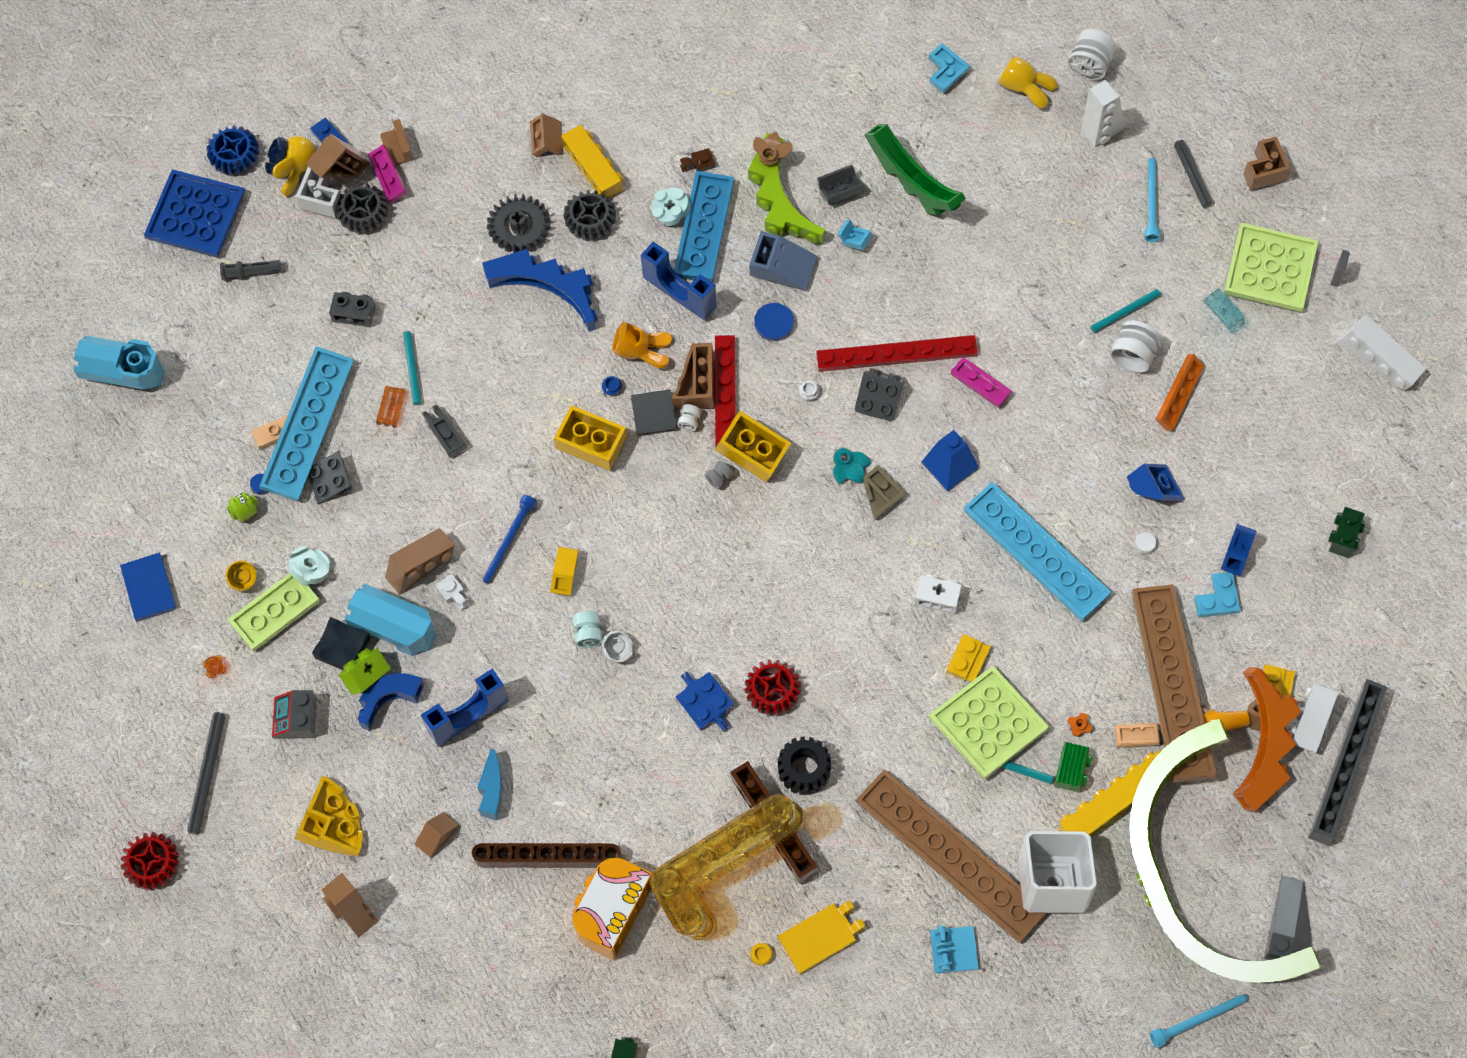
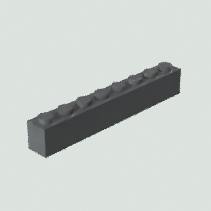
M1366 679L1362 685L1308 836L1309 839L1327 846L1333 841L1387 686Z

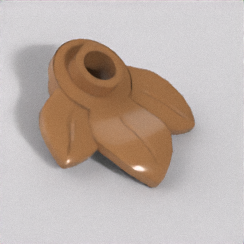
M773 132L765 140L755 137L753 148L759 154L760 162L771 166L778 159L785 158L790 154L792 143H782L778 133Z

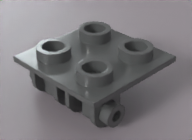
M340 451L314 464L310 470L309 479L317 504L340 492H343L345 495L351 493L352 485H350L349 476Z

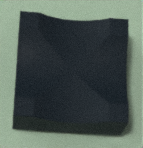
M330 617L325 631L312 654L315 659L344 670L343 666L346 663L359 658L358 654L365 649L370 635L365 630L349 626Z

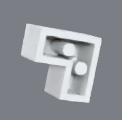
M308 166L296 194L299 209L336 218V207L339 206L338 200L341 199L339 190L328 188L331 182L329 175H326L325 178H320Z

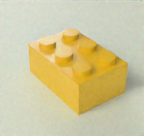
M571 405L554 437L555 449L611 471L627 439V430L622 425Z
M739 410L716 446L715 451L764 482H767L791 442Z

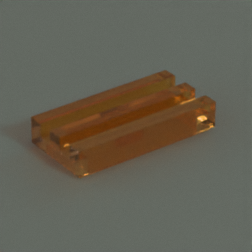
M385 386L376 419L377 425H392V427L397 428L406 394L405 389ZM393 392L386 419H383L389 393ZM397 393H400V394H399V397H398L396 409H395V412H394L393 420H390V419H391V416H392L393 408H394V405H395Z

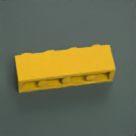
M580 124L562 134V146L593 189L598 191V195L603 192L605 198H610L623 190L622 176L618 171L615 172L613 170L610 159L603 156V151L599 144H595L592 141L593 138L589 130H584Z

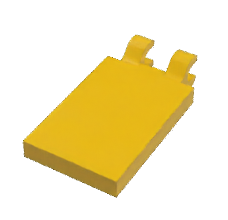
M850 900L843 903L839 908H836L833 903L777 936L799 975L855 943L854 935L866 929L862 919L850 925L845 917L854 911V906Z

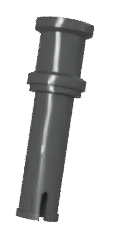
M280 260L253 263L237 261L235 264L220 263L222 281L226 280V278L238 277L242 279L246 275L281 272Z

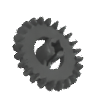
M514 194L513 201L507 196V203H504L501 199L499 200L501 207L493 205L495 212L489 211L491 217H487V222L489 223L487 224V230H489L488 235L493 237L492 242L498 243L499 248L505 246V251H509L512 248L513 253L517 249L522 251L524 248L530 251L531 246L538 247L537 242H544L543 237L548 236L547 230L551 228L549 224L551 219L548 217L549 211L545 210V205L541 204L539 206V199H536L533 203L531 195L526 201L524 194H522L520 200ZM517 215L519 216V227L521 234H519ZM526 215H528L533 221V226L528 233L523 234L528 229ZM508 218L511 230L517 236L508 233L505 229V222Z

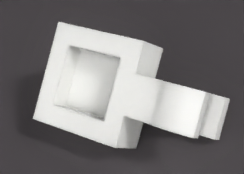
M452 574L435 585L437 591L447 603L453 600L460 610L468 606L466 600L461 595L465 591Z

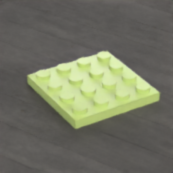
M1240 223L1224 294L1302 312L1318 240Z
M994 666L990 667L934 710L928 717L983 780L1049 729V726Z

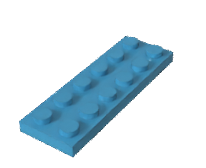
M696 171L690 196L691 207L685 218L674 268L675 273L680 278L695 280L701 274L713 283L734 185V177Z

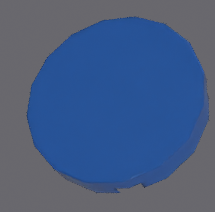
M769 303L757 310L754 318V327L762 338L779 341L791 333L794 317L791 310L785 305Z

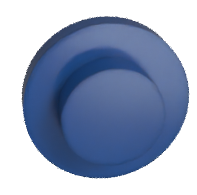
M609 376L602 382V390L609 396L617 395L622 389L620 379L615 376Z

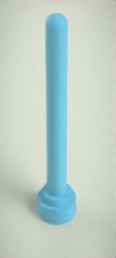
M1155 158L1148 160V227L1145 230V240L1147 242H1157L1160 240V229L1156 226Z
M1241 994L1166 1030L1157 1028L1149 1032L1151 1041L1158 1049L1166 1045L1170 1037L1245 1003L1248 998L1245 994Z

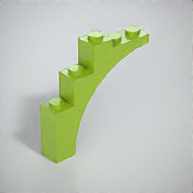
M766 133L764 140L770 135V133ZM780 138L781 142L785 143V139ZM756 153L748 168V180L757 185L761 184L756 195V205L764 210H770L765 220V231L781 237L787 231L792 236H800L811 243L822 245L825 239V229L802 216L792 206L783 191L779 179L781 159H778L774 165L767 166L760 162L759 154Z

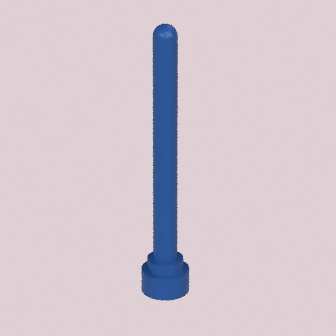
M522 496L519 502L520 510L483 577L484 583H490L528 512L534 510L538 502L531 496Z

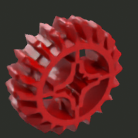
M769 659L768 665L761 661L759 663L760 669L754 666L752 668L754 673L749 672L747 674L749 679L745 680L747 687L744 689V692L748 694L747 701H752V708L758 706L759 713L765 709L767 716L770 714V711H774V715L777 716L778 710L785 714L786 707L792 709V702L797 703V696L801 694V690L798 689L801 687V682L797 681L799 675L793 674V667L787 669L788 664L786 662L780 666L779 660L772 664V661ZM769 674H775L774 676L769 677V678H768V677H765L766 675H769ZM782 677L788 681L790 685L789 691L785 690V687L781 685ZM756 684L760 685L765 691L763 698L758 695L755 689ZM776 684V689L769 692V686L772 687V685ZM775 697L781 698L778 701H771Z
M152 832L150 837L147 833H143L142 839L139 836H135L136 842L134 844L128 841L130 849H123V852L127 855L121 857V861L124 862L121 865V869L125 870L123 875L125 878H129L128 882L130 884L135 883V886L139 889L143 886L145 890H148L151 885L154 890H157L158 883L165 886L164 880L166 878L172 881L170 873H177L173 866L180 865V862L176 860L180 855L175 851L177 846L171 844L172 840L170 838L165 839L164 834H160L157 837V834ZM156 846L165 849L166 858L157 855ZM134 864L143 866L144 876L135 872ZM158 868H162L159 872L154 874Z

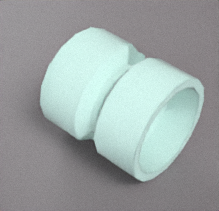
M583 611L574 614L572 618L574 630L577 631L574 633L576 646L591 648L602 643L601 630L598 629L600 627L599 613Z

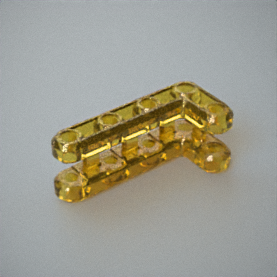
M782 794L769 796L659 866L653 872L650 884L673 928L678 933L689 936L697 941L710 939L717 930V919L703 893L798 833L806 821L803 808Z

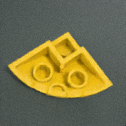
M322 775L295 834V840L335 853L352 856L359 855L363 840V830L360 829L359 823L360 815L354 802L351 803L344 795V789Z

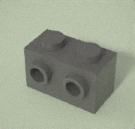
M345 291L341 293L334 292L329 315L332 322L371 328L376 306L374 299L368 295H352Z

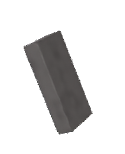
M1342 250L1330 285L1339 286L1347 266L1350 251Z

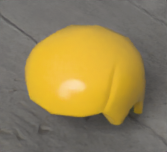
M236 561L228 566L225 579L230 588L235 591L244 592L251 589L256 583L257 571L247 561Z

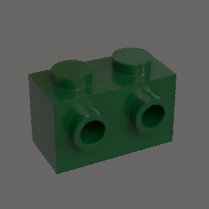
M1346 506L1342 513H1337L1334 521L1337 527L1335 531L1332 530L1328 542H1331L1328 552L1349 558L1352 550H1357L1360 539H1357L1358 533L1363 532L1366 521H1363L1365 513Z

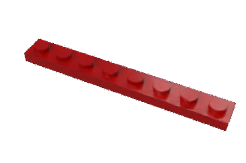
M975 335L816 351L818 372L975 357L978 355Z

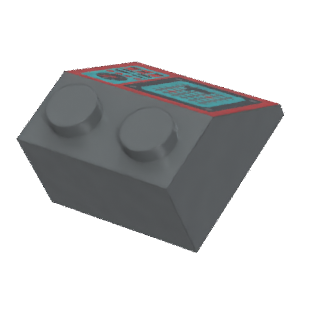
M291 690L274 697L272 739L315 738L317 697L313 690Z

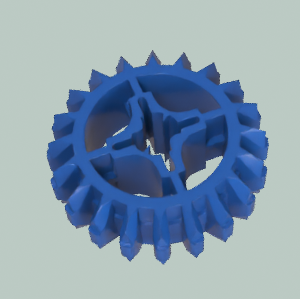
M233 125L232 129L226 126L224 131L218 130L219 134L213 133V139H208L209 145L206 146L207 158L217 172L221 170L224 175L229 172L231 176L234 172H237L240 175L241 170L247 172V167H253V162L257 161V155H259L258 142L255 136L248 129L244 130L242 126L238 129L235 125Z

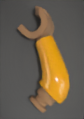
M1256 700L1249 704L1247 711L1229 712L1209 710L1205 708L1203 703H1200L1205 724L1221 719L1226 731L1247 726L1253 730L1260 731V716L1256 712L1258 711Z

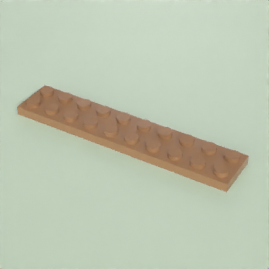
M1174 584L1132 589L1131 592L1165 747L1184 733L1205 724ZM1211 748L1196 754L1179 766L1171 775L1172 782L1215 778L1216 771Z
M885 769L856 799V803L1019 944L1047 914L1043 912H1028L1024 909L1021 886Z

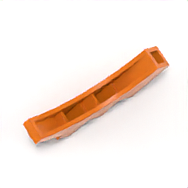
M1248 667L1243 672V675L1250 684L1257 701L1260 716V739L1252 768L1233 795L1244 810L1255 812L1290 779V776L1287 774V768L1278 761L1296 746L1292 740V734L1284 728L1302 711L1299 709L1295 698L1289 695H1279V690L1270 684L1266 679V673L1262 669Z

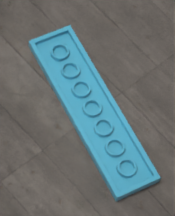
M317 346L315 347L259 489L299 502L354 359Z
M993 482L963 508V511L1081 622L1111 595V591Z

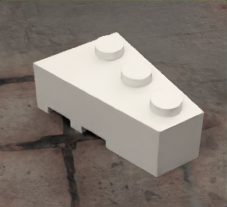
M1311 684L1310 687L1307 686L1303 696L1305 699L1304 705L1299 707L1302 712L1296 717L1298 719L1296 727L1292 726L1290 731L1293 736L1292 740L1297 747L1313 753L1317 752L1338 692L1317 684Z

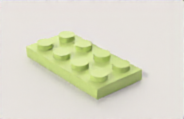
M289 573L230 617L228 621L254 652L317 605L320 600L309 586L301 585Z

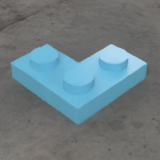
M943 43L929 54V60L940 68L930 77V83L942 93H945L970 70V65Z
M1230 572L1212 574L1211 580L1214 594L1196 595L1194 598L1198 618L1239 613L1240 606L1233 574Z

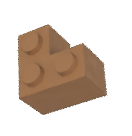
M1277 136L1258 141L1255 150L1257 160L1247 162L1243 173L1250 191L1287 181L1291 170Z

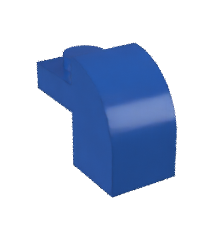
M1239 524L1236 525L1221 570L1241 576L1257 530Z

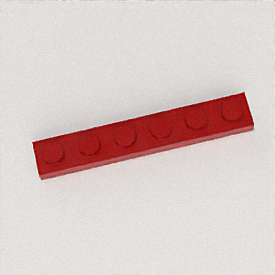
M715 335L716 448L735 418V335Z

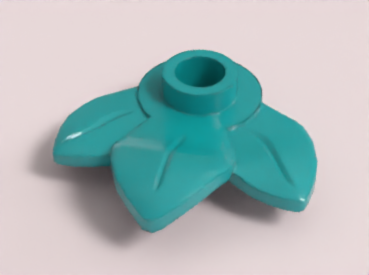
M846 448L838 449L833 456L835 463L833 476L839 484L844 482L846 478L856 483H862L864 477L863 467L870 465L871 462L860 451L851 452ZM841 455H845L847 461H843Z

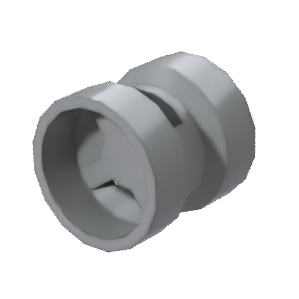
M719 460L714 465V469L708 470L704 475L713 487L719 489L725 479L728 480L733 476V472L723 461Z

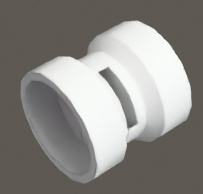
M683 405L681 409L682 416L678 419L677 426L685 431H696L698 426L697 419L700 418L702 410L694 405Z

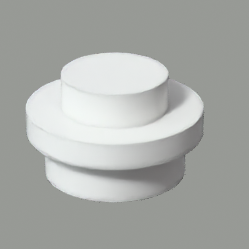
M805 381L799 387V394L804 400H814L819 394V387L813 381Z

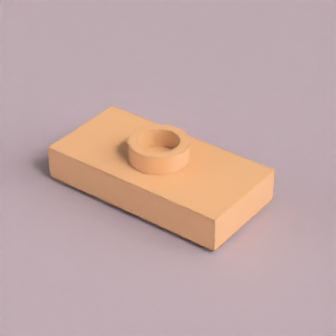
M287 416L251 430L259 450L277 443Z
M1158 723L1114 726L1116 748L1156 746L1160 744Z

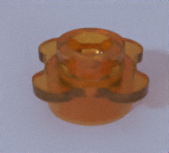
M212 656L203 661L202 665L206 668V676L208 678H213L219 673L224 674L226 672V667L222 663V656Z

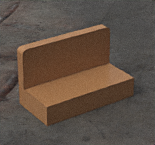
M543 113L531 120L532 155L539 157L547 151L560 155L562 153L560 121Z
M400 119L392 121L394 130L381 133L380 136L383 145L387 147L395 166L413 161V157Z

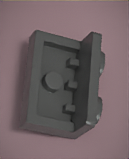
M853 165L843 167L817 178L820 194L828 205L838 203L843 199L864 192L863 184L857 178Z

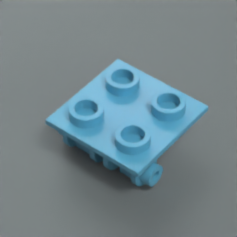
M938 926L937 929L930 930L935 973L979 970L973 926L957 928Z

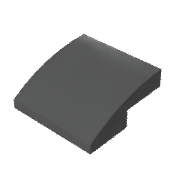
M670 389L631 395L637 435L677 429Z

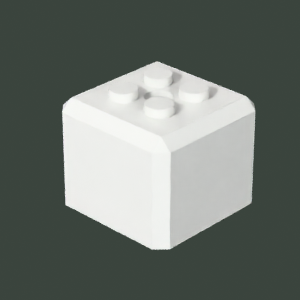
M1030 831L1024 838L1018 857L1023 908L1028 912L1083 913L1089 907L1097 885L1090 836L1085 832ZM1055 881L1058 886H1049L1047 882Z

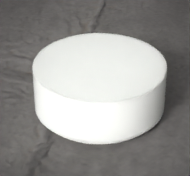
M1142 532L1136 537L1135 548L1138 552L1148 554L1154 550L1156 539L1151 533Z

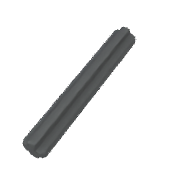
M1183 139L1176 141L1174 144L1175 150L1203 208L1211 206L1212 199Z

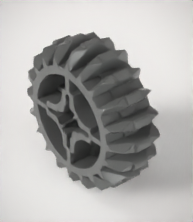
M359 183L358 187L352 185L351 190L345 188V194H340L339 206L336 207L337 218L341 221L343 227H347L349 232L354 229L356 234L360 230L365 234L366 230L369 229L373 232V227L379 228V223H385L384 217H388L387 210L389 208L387 198L375 185L370 187L367 183L363 187ZM353 203V206L350 208V211L347 213L348 208H349L350 205ZM377 204L375 211L371 213V211L374 209V206Z
M587 190L586 194L580 191L579 196L573 194L572 200H568L567 206L564 207L565 213L563 217L565 226L569 227V232L574 233L576 238L582 235L583 240L589 237L592 241L594 236L600 239L601 234L607 235V230H612V224L616 222L615 205L609 197L605 198L603 192L598 195L597 190L593 193ZM580 210L579 217L575 219L576 212ZM604 211L605 215L603 219L600 221L599 216H601V213Z

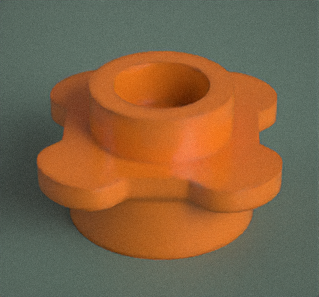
M1080 713L1077 717L1068 718L1067 722L1071 725V731L1074 736L1082 735L1085 732L1089 733L1092 730V726L1087 721L1088 716L1085 713Z

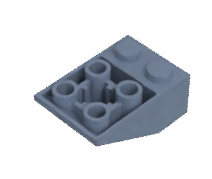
M761 231L749 264L750 276L807 290L818 256L779 235Z

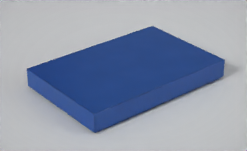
M160 552L120 565L136 622L176 610Z

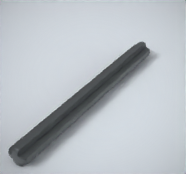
M214 712L188 823L187 832L194 835L200 833L225 715L220 712Z

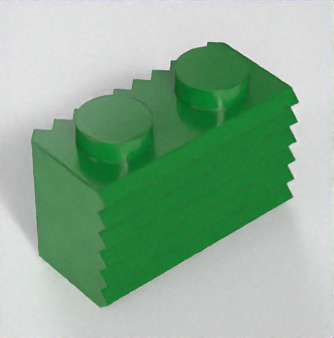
M1064 742L1054 787L1079 792L1081 787L1086 786L1088 775L1084 774L1085 767H1090L1092 755L1088 754L1089 747Z

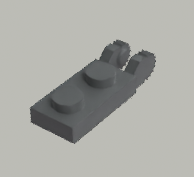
M434 405L432 407L433 411L438 416L436 420L433 421L426 411L422 412V416L449 458L466 449L467 446L446 414L442 413L438 405Z

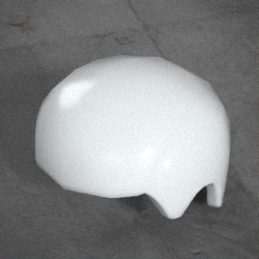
M622 631L609 632L602 640L601 649L607 660L614 663L625 662L633 654V642Z

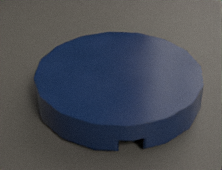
M277 137L270 145L267 153L269 162L265 163L267 174L273 175L275 165L284 160L287 148L285 138Z

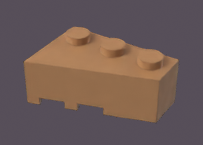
M712 343L691 344L682 375L678 380L677 389L672 397L674 409H682V406L685 404L694 405L698 408H714V351Z
M438 528L391 554L385 578L400 595L442 563L450 560L455 545L441 528Z
M343 873L322 889L325 895L322 899L331 913L337 919L341 917L358 938L379 921L371 909L364 904L365 901Z

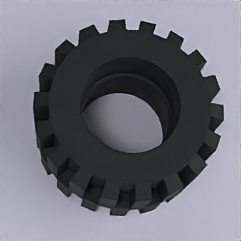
M802 736L799 741L796 738L791 739V744L787 742L784 745V749H781L779 753V779L781 782H784L786 788H791V792L799 791V795H804V792H808L809 795L813 794L815 789L817 792L820 791L821 786L827 784V779L830 778L831 756L828 754V749L826 746L822 747V742L819 740L814 742L812 737H809V740H805V736ZM800 757H808L816 762L817 768L810 774L802 775L794 771L792 763Z

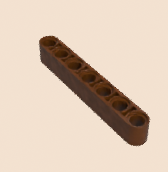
M479 843L472 849L474 862L482 868H597L601 862L607 859L606 855L609 852L617 853L616 858L622 859L620 848L612 843ZM484 851L488 853L487 857L484 859L477 858V855L480 852ZM502 852L510 853L506 859L498 857ZM523 852L531 853L528 859L520 858ZM545 852L553 853L550 859L541 858ZM566 852L574 853L573 858L568 860L564 859L563 855ZM588 852H594L596 854V856L593 859L589 860L585 858V855Z

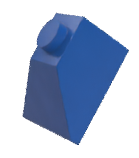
M955 430L939 440L921 461L947 492L979 469L967 443Z
M1144 463L1127 476L1131 490L1137 495L1163 501H1183L1185 499L1166 464Z

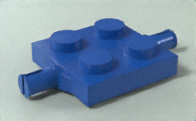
M688 671L684 672L685 675L682 674L681 678L688 686L675 696L678 702L701 731L714 723H717L722 732L726 731L730 726L723 717L727 711L735 706L710 672L695 681Z

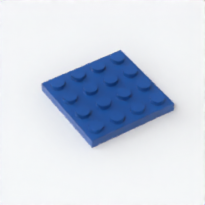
M172 169L145 230L144 237L145 239L218 258L245 195V188Z

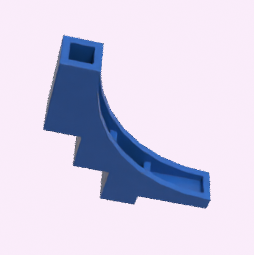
M527 249L482 263L489 288L504 285H526L550 291L564 299L576 310L583 319L588 332L596 330L595 322L598 321L595 310L591 311L589 306L592 304L589 294H592L591 286H593L591 275H587L584 268L565 274L562 265H558L556 258L536 264L534 256H530Z

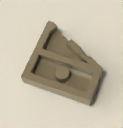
M879 465L863 477L868 501L875 520L905 497V492Z

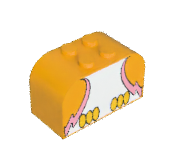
M609 858L601 862L593 875H588L584 883L586 888L583 894L579 893L574 902L576 907L572 920L579 941L587 948L615 960L654 885L652 873L621 858Z

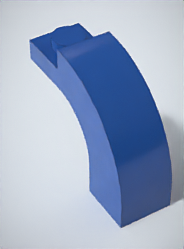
M396 673L381 677L369 686L359 699L361 706L364 707L358 715L361 728L370 731L378 710L389 700L404 699L417 704L424 687L422 678L405 673Z

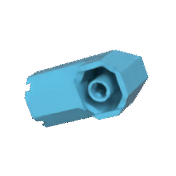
M85 335L84 339L79 340L74 354V360L78 361V366H74V372L78 378L144 390L161 386L165 374L156 353L147 341L132 339L125 343Z
M365 583L362 585L363 589L358 588L355 591L348 605L351 613L345 616L347 625L365 630L370 635L395 645L397 650L410 656L430 649L436 634L427 610Z

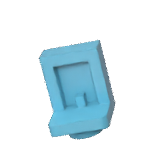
M846 220L838 232L844 246L864 250L873 236L870 230L854 227L851 220Z

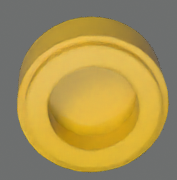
M764 943L754 945L750 952L752 962L757 966L769 964L772 959L771 948Z

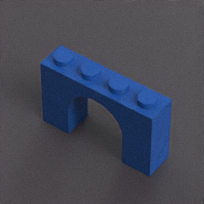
M654 241L641 254L642 274L645 280L704 321L715 310L717 302L716 285L701 274L691 284L685 282L672 269L669 262V252Z
M493 668L475 679L476 692L461 706L444 712L438 703L421 714L427 732L438 747L509 701L505 686Z

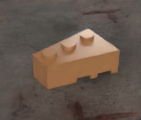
M330 134L322 141L321 146L309 158L306 164L320 178H325L326 175H330L332 178H336L337 175H341L343 178L359 177L370 162L356 148Z

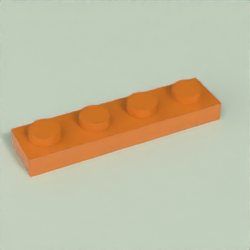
M1187 354L1155 419L1166 431H1173L1205 367L1194 354Z

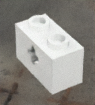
M921 575L914 605L955 614L962 584H958L954 580H940L933 575Z

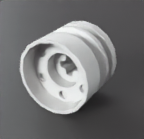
M1095 29L1083 30L1079 34L1075 47L1068 58V66L1080 77L1088 80L1102 79L1109 68L1110 61L1113 59L1117 45L1109 35Z
M1134 320L1126 321L1123 323L1118 333V339L1115 340L1109 355L1117 365L1126 370L1137 373L1146 372L1154 358L1153 354L1157 352L1161 343V335L1148 324Z

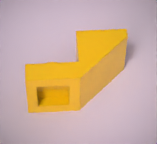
M558 546L550 593L571 596L579 549Z

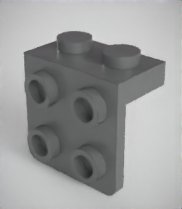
M870 368L869 371L863 372L855 411L891 421L894 419L900 392L905 380H902L900 375L889 373V376L881 374L882 371Z

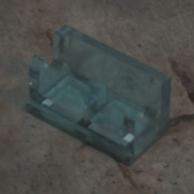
M1219 288L1203 299L1205 305L1231 333L1234 332V328L1237 325L1241 327L1245 324L1244 315Z

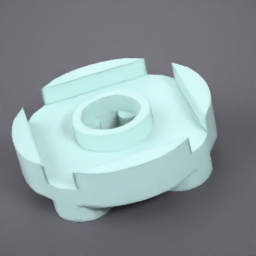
M669 188L660 190L655 194L651 210L653 216L662 225L671 226L681 222L679 219L688 215L691 203L682 189ZM674 204L675 206H672L669 210L668 206Z
M305 546L299 547L291 553L287 569L301 585L309 586L310 584L320 583L326 578L330 563L328 557L318 549H315V551L309 550V547ZM305 563H307L308 565L312 564L313 566L311 568L305 566Z

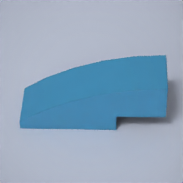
M490 749L477 787L479 794L484 795L479 807V813L482 817L497 821L502 800V776L495 749Z

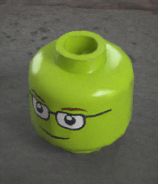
M241 492L229 499V506L226 508L234 521L244 522L257 514L256 506L259 504L253 494L249 496L246 492Z

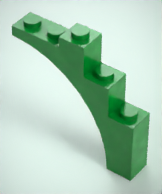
M878 124L864 135L886 173L895 174L907 194L917 195L927 214L940 215L946 210H956L961 206V202L966 199L962 192L944 186L924 171L903 148L888 124Z

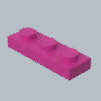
M381 145L367 154L388 201L393 203L406 195L407 190L387 147Z
M964 357L951 370L950 375L997 408L1011 394L1010 389Z

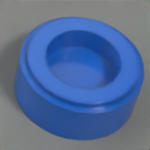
M262 473L254 475L250 480L252 491L258 495L268 493L259 489L264 476Z

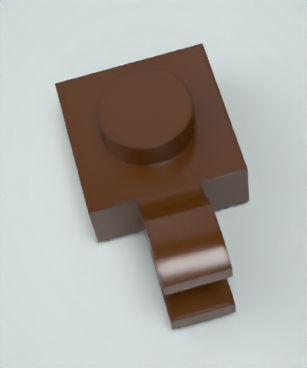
M709 148L691 153V158L685 157L680 159L682 172H687L691 169L703 172L715 168V161Z

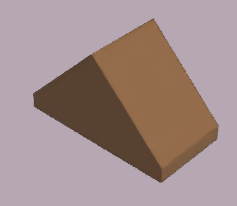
M442 812L425 823L415 842V846L432 858L458 829L459 825Z

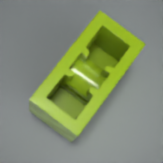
M367 648L358 654L359 658L346 663L343 666L344 670L338 674L351 695L362 693L391 669L378 648L373 650Z

